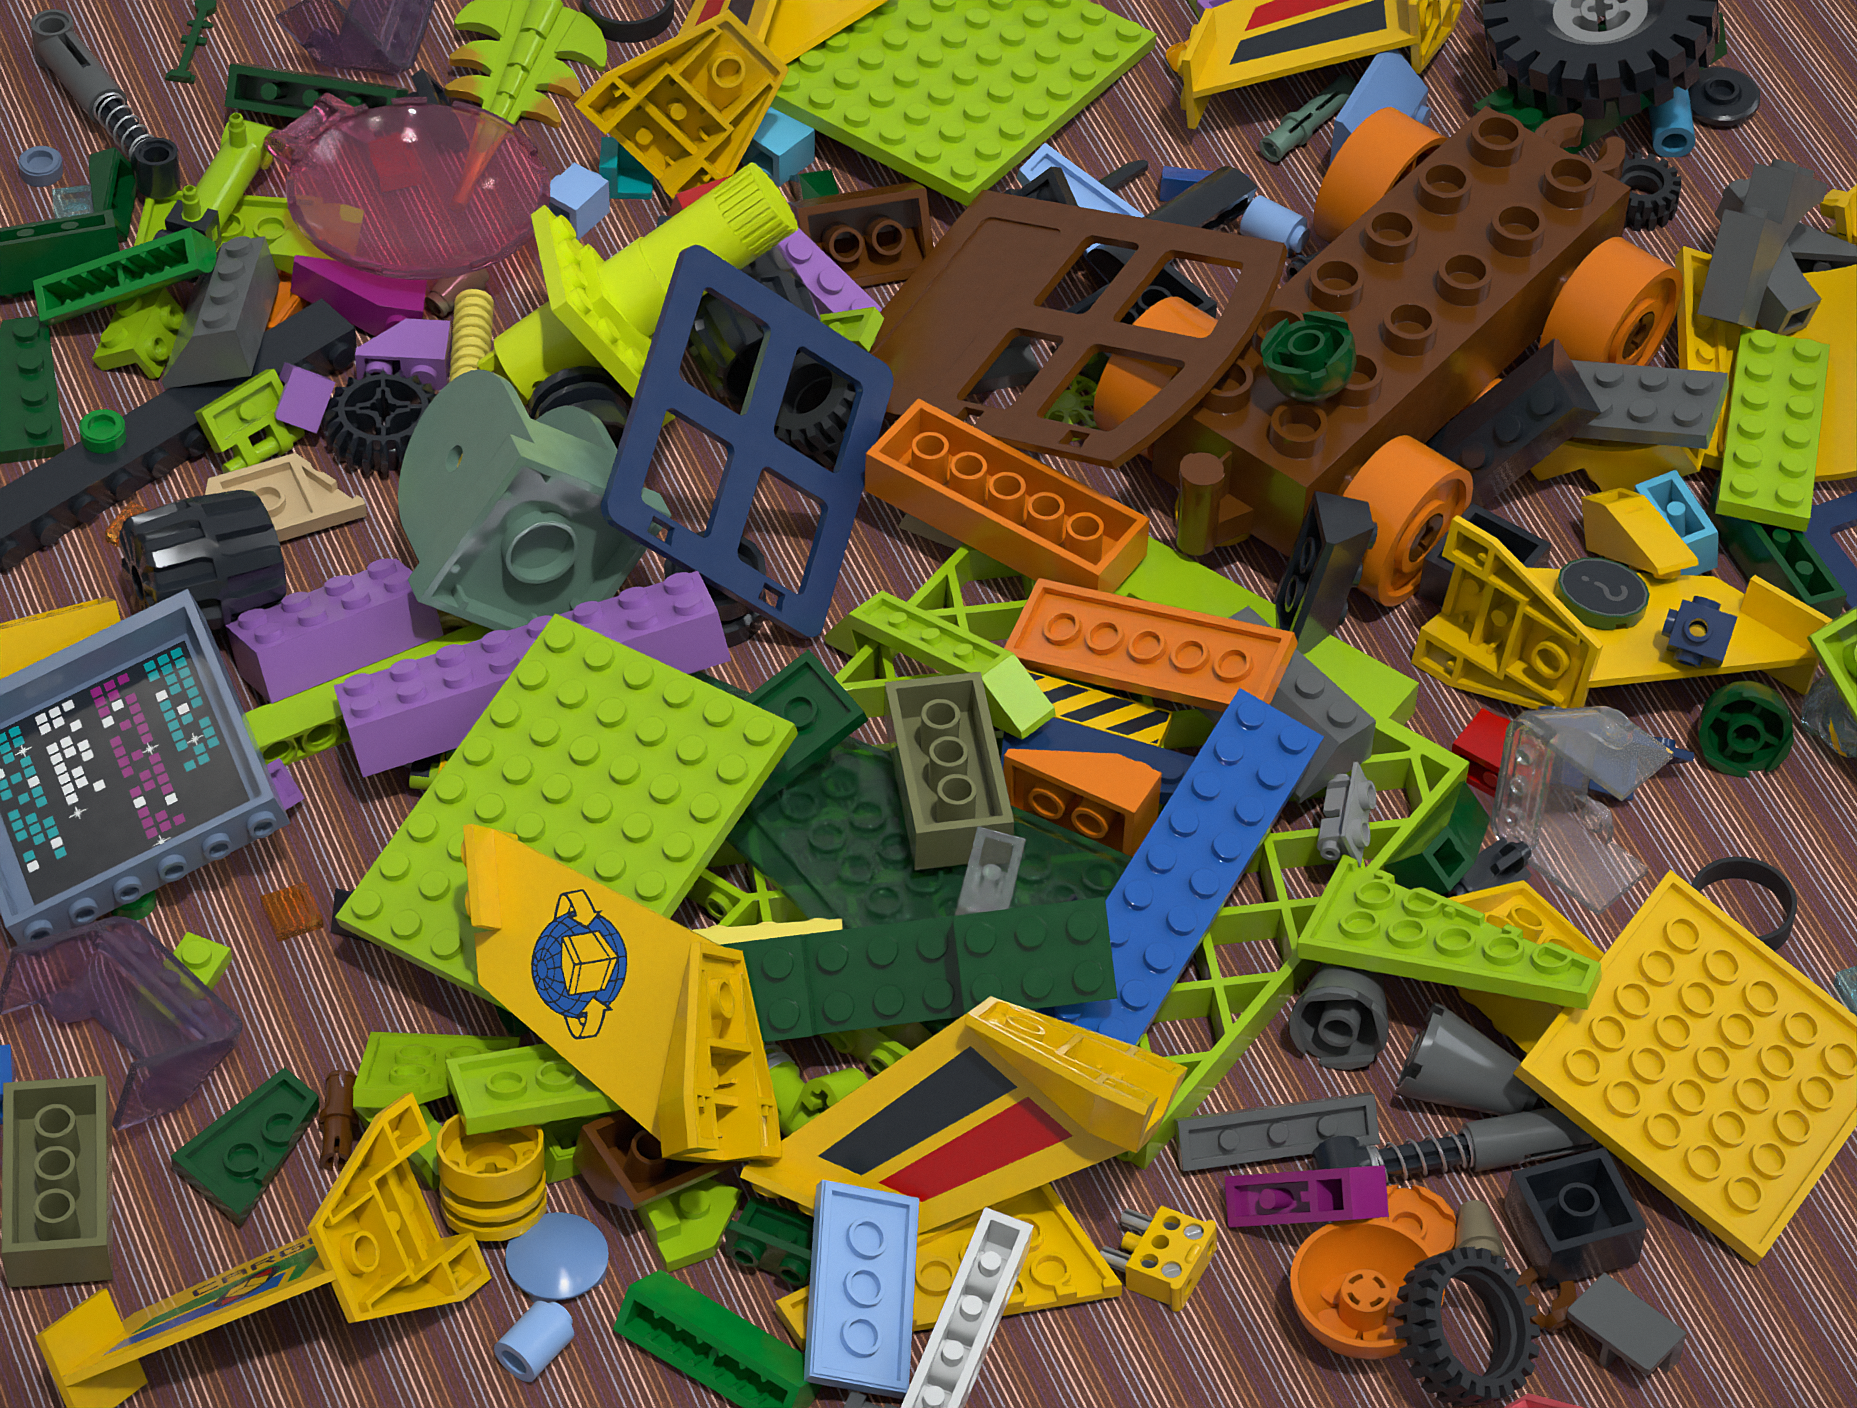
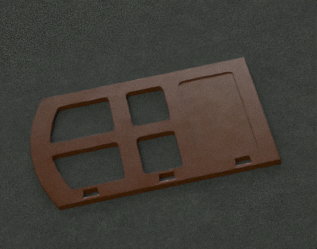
M981 190L880 312L884 320L869 353L886 363L893 374L894 382L884 419L897 421L919 398L961 421H964L968 415L979 417L976 424H967L1011 447L1116 470L1151 445L1184 417L1233 364L1253 336L1269 308L1282 276L1288 250L1284 243ZM1098 243L1137 250L1087 312L1075 314L1039 307L1090 245ZM1181 258L1242 270L1222 316L1212 333L1207 337L1197 338L1121 323L1120 321L1171 259ZM1026 336L1061 343L1059 348L1010 407L999 409L963 401L1014 338ZM1098 352L1183 368L1152 399L1111 431H1101L1043 418L1089 359ZM1073 438L1085 440L1081 448L1068 444Z

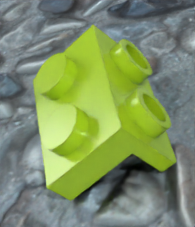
M165 288L117 303L116 311L107 329L102 333L101 341L92 359L102 371L137 363L149 379L159 378L171 355L185 312Z

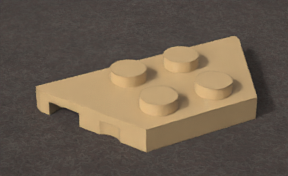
M296 453L208 478L205 495L240 489L254 491L263 502L271 517L279 542L367 516L366 504L363 498L358 495L351 498L340 491L335 479L324 472L316 471L310 462Z

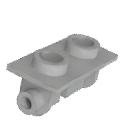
M1353 762L1351 776L1336 774L1327 784L1323 812L1326 817L1333 818L1321 820L1317 848L1321 852V856L1327 860H1336L1340 855L1350 854L1352 858L1358 860V867H1361L1364 847L1370 844V827L1368 823L1370 809L1376 807L1377 798L1373 782L1366 779L1358 762Z

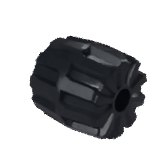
M779 244L741 269L742 272L822 322L806 284ZM707 293L701 297L687 346L716 393L722 398L729 397L730 401L735 405L743 406L764 338V331L760 325L710 293Z
M240 489L184 498L130 516L123 521L119 535V548L124 556L121 567L123 577L130 581L133 593L130 597V602L134 611L141 612L188 589L203 612L212 635L216 636L227 633L225 625L237 621L242 613L252 609L265 610L280 604L282 599L286 597L287 583L281 546L271 517L263 502L254 491Z

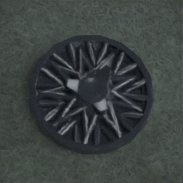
M1710 66L1707 69L1705 68L1699 72V79L1688 88L1692 116L1710 125L1733 126L1742 124L1754 117L1760 106V90L1755 81L1745 73L1730 67Z

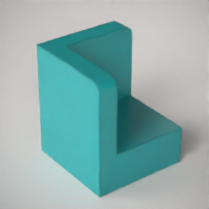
M601 137L599 174L609 181V199H651L653 196L654 175L614 137Z

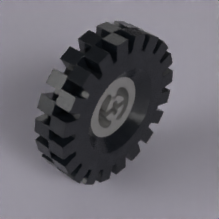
M1484 0L1485 5H1482L1487 57L1492 71L1497 70L1498 81L1508 92L1518 88L1519 100L1534 108L1547 98L1548 113L1559 116L1570 114L1577 102H1582L1583 119H1605L1606 103L1613 101L1620 117L1640 113L1641 94L1657 107L1674 98L1673 84L1686 91L1699 79V67L1706 69L1709 67L1715 56V44H1719L1720 21L1718 0ZM1597 16H1605L1606 31L1598 32Z

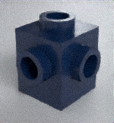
M1694 596L1692 602L1682 599L1679 611L1669 608L1661 636L1670 638L1666 650L1675 653L1673 660L1687 666L1700 668L1702 662L1721 667L1737 616L1719 611L1721 604L1708 598ZM1699 627L1704 631L1705 635L1702 637L1693 636L1689 629Z

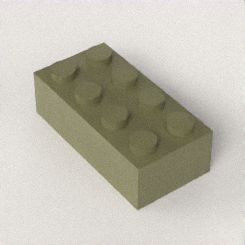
M981 672L885 682L884 723L915 870L1012 859L1014 818Z
M106 1075L3 1083L1 1253L8 1287L113 1280L112 1107Z

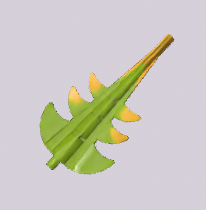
M474 0L467 4L455 18V29L480 32L490 35L499 41H472L459 47L449 56V64L451 66L469 67L490 75L489 77L467 75L457 78L445 86L444 93L447 97H457L482 104L464 175L450 205L452 213L459 216L466 214L479 182L520 116L538 120L555 129L561 126V116L551 99L536 90L558 93L573 102H576L581 97L580 83L574 71L556 58L578 61L598 72L605 70L607 45L601 29L584 13L563 7L561 0Z

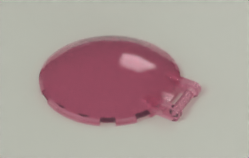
M325 93L314 101V107L283 130L276 129L264 138V145L269 154L290 166L285 183L287 206L293 221L302 234L329 257L347 266L374 275L408 280H431L461 276L487 268L506 259L524 246L535 234L531 214L543 205L549 208L550 176L548 167H544L543 162L538 156L537 146L525 133L506 119L480 107L460 101H454L451 107L427 104V97L391 98V105L368 109L366 104L352 107L334 95Z

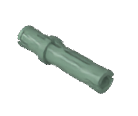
M1341 74L1333 83L1313 97L1297 112H1290L1281 119L1280 126L1260 141L1259 148L1264 157L1272 162H1277L1293 147L1303 145L1310 140L1312 132L1345 105L1357 86L1354 79L1346 74ZM1328 102V104H1327L1326 106H1324L1320 111H1317V110H1318L1319 108H1321L1325 103ZM1301 125L1298 129L1291 133L1297 126Z

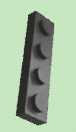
M1371 1092L1174 1119L1179 1169L1182 1171L1312 1154L1313 1149L1319 1143L1339 1135L1353 1136L1359 1140L1360 1144L1365 1146L1380 1144L1375 1094Z

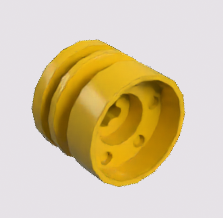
M459 1113L445 1122L437 1134L436 1154L438 1174L440 1176L441 1213L447 1225L459 1234L472 1232L475 1240L504 1241L523 1235L537 1224L547 1211L548 1197L546 1171L544 1170V1133L540 1125L502 1129L490 1134L478 1133L467 1135Z

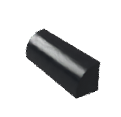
M1223 166L1142 218L1218 231L1245 213L1253 200L1257 186L1240 170L1230 166ZM1100 244L1089 251L1086 257L1111 283L1137 250Z

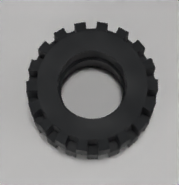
M803 352L795 355L774 426L776 438L819 465L822 463L825 467L834 466L856 396L854 385Z

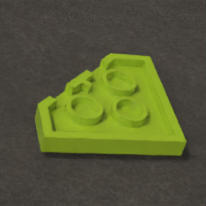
M371 1032L353 1087V1107H366L370 1112L379 1113L406 1093L413 1092L418 1105L451 1095L452 1091L446 1077V1059L520 1048V1037Z

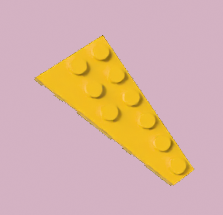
M1049 1183L987 1207L1034 1225L1028 1255L1002 1316L1122 1295L1123 1284ZM984 1208L917 1234L912 1332L935 1327ZM810 1285L776 1301L777 1315L801 1350H806Z

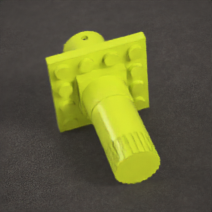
M751 162L645 237H639L604 261L590 244L583 246L575 238L577 235L574 228L563 215L556 217L546 205H543L531 214L549 301L494 339L495 349L479 359L477 365L481 370L493 371L495 374L507 379L516 390L524 406L528 404L534 389L547 377L563 369L577 366L605 368L634 399L679 253L692 245H701L741 270L798 231L794 213L774 182L757 164ZM704 290L702 296H704L708 292ZM666 411L661 427L673 420L675 416Z

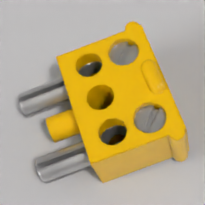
M1162 1205L1154 1218L1129 1208L1125 1209L1121 1215V1225L1144 1233V1235L1141 1237L1128 1231L1124 1235L1121 1248L1133 1252L1132 1255L1107 1246L1102 1247L1099 1253L1110 1267L1126 1273V1289L1171 1305V1309L1174 1312L1182 1310L1217 1250L1216 1222L1213 1220L1204 1222Z

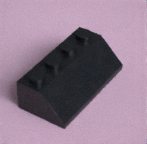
M1554 338L1442 427L1424 445L1470 472L1473 479V493L1470 505L1474 503L1483 507L1599 416L1601 411L1559 339Z

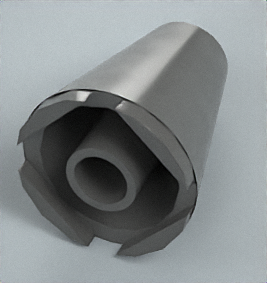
M1323 963L1293 1006L1290 1015V1035L1297 1049L1304 1055L1307 1050L1319 1057V1064L1328 1068L1350 1070L1367 1066L1373 1062L1375 1055L1384 1050L1389 1036L1383 973Z
M1434 1002L1423 1020L1429 1023L1426 1031L1422 1030L1420 1035L1416 1034L1397 1082L1399 1087L1396 1089L1395 1094L1407 1099L1498 1116L1531 1111L1539 1094L1513 1074L1521 1062L1445 1006Z

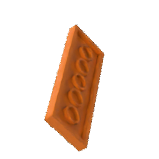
M1038 578L1004 649L1014 653L1025 669L1224 713L1239 688L1270 705L1298 642L1294 632Z

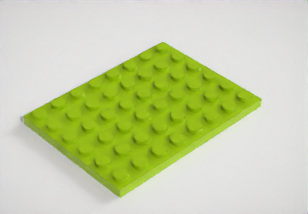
M888 0L786 64L789 71L770 107L968 207L981 190H988L1153 50L1157 34L1088 0Z
M555 613L335 918L344 929L509 1011L478 983L474 933L492 930L473 927L471 918L466 911L465 895L469 889L467 868L464 866L461 858V844L464 840L463 825L475 824L517 834L518 841L670 919L798 735L795 724Z

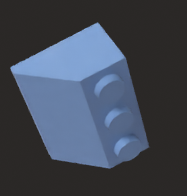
M1398 49L1376 54L1336 117L1330 165L1352 132L1366 118L1382 108H1396L1420 123L1428 125L1431 116V108L1426 106L1428 87Z

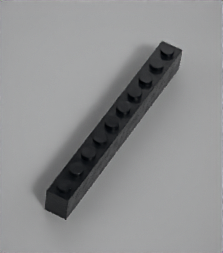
M321 298L264 332L251 376L169 388L122 416L125 421L127 436L125 443L116 451L105 454L93 453L87 450L80 441L0 488V573L18 565L23 559L43 547L53 544L61 536L81 524L91 521L98 514L121 500L128 499L136 491L156 479L166 476L171 470L191 458L204 453L211 445L194 412L264 370L275 369L279 377L286 362L328 377L334 372L346 368L355 360L357 348L355 327Z

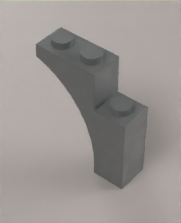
M1772 159L1771 166L1755 163L1741 212L1724 209L1697 314L1755 328L1765 289L1783 246L1802 217L1815 205L1824 200L1828 184L1813 179L1815 171L1798 167V164L1779 159Z
M1751 178L1746 180L1737 179L1724 189L1722 193L1723 198L1714 214L1720 223L1724 209L1741 212ZM1787 241L1770 275L1757 317V321L1764 330L1780 335H1788L1806 328L1822 300L1801 273Z

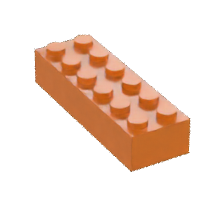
M919 398L866 452V492L1035 581L1041 578L1113 594L1147 556L1150 518Z

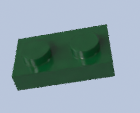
M751 1196L738 1221L730 1220L725 1228L726 1255L732 1256L735 1261L746 1267L757 1266L775 1273L789 1284L808 1286L810 1285L814 1220Z

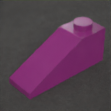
M295 255L290 292L311 303H315L322 298L349 323L374 336H378L406 318L422 319L428 273Z
M1385 1165L1224 1176L1228 1227L1389 1217Z

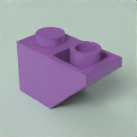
M406 318L359 346L355 352L357 380L362 379L365 371L373 376L379 375L384 368L387 374L395 375L402 369L406 378L418 374L422 384L431 383L433 390H442L448 384L452 349L451 321Z

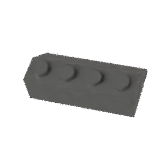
M240 236L222 243L216 252L214 269L209 273L201 275L194 285L162 379L164 389L251 376L280 283L265 236L256 238Z
M1249 606L1229 617V619L1271 627ZM1295 649L1270 705L1324 736L1310 766L1291 795L1301 803L1326 787L1336 774H1346L1352 770L1353 762H1358L1360 765L1371 757L1376 720L1303 654ZM1196 707L1215 726L1223 715V712Z

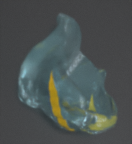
M1826 673L1813 683L1803 700L1800 716L1802 727L1813 736H1821L1837 754L1847 758H1857V723L1828 673Z

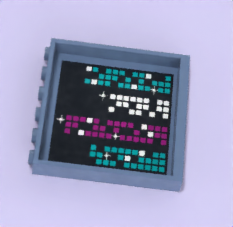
M188 589L0 679V913L6 929L24 953L36 947L46 945L52 939L81 925L89 924L105 913L126 903L134 902L142 895L169 882L177 881L186 874L214 860L222 859L231 852L259 838H265L274 831L290 824L206 618Z

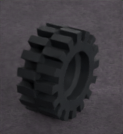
M1633 153V157L1630 160L1627 154H1625L1622 177L1619 181L1631 187V190L1640 189L1651 194L1640 195L1630 191L1624 229L1628 224L1634 225L1633 231L1640 232L1641 226H1646L1647 231H1654L1656 223L1663 228L1667 225L1668 219L1672 221L1675 217L1682 181L1681 176H1677L1678 170L1674 166L1668 168L1669 161L1662 158L1657 163L1655 162L1656 155L1649 153L1647 159H1641V153Z

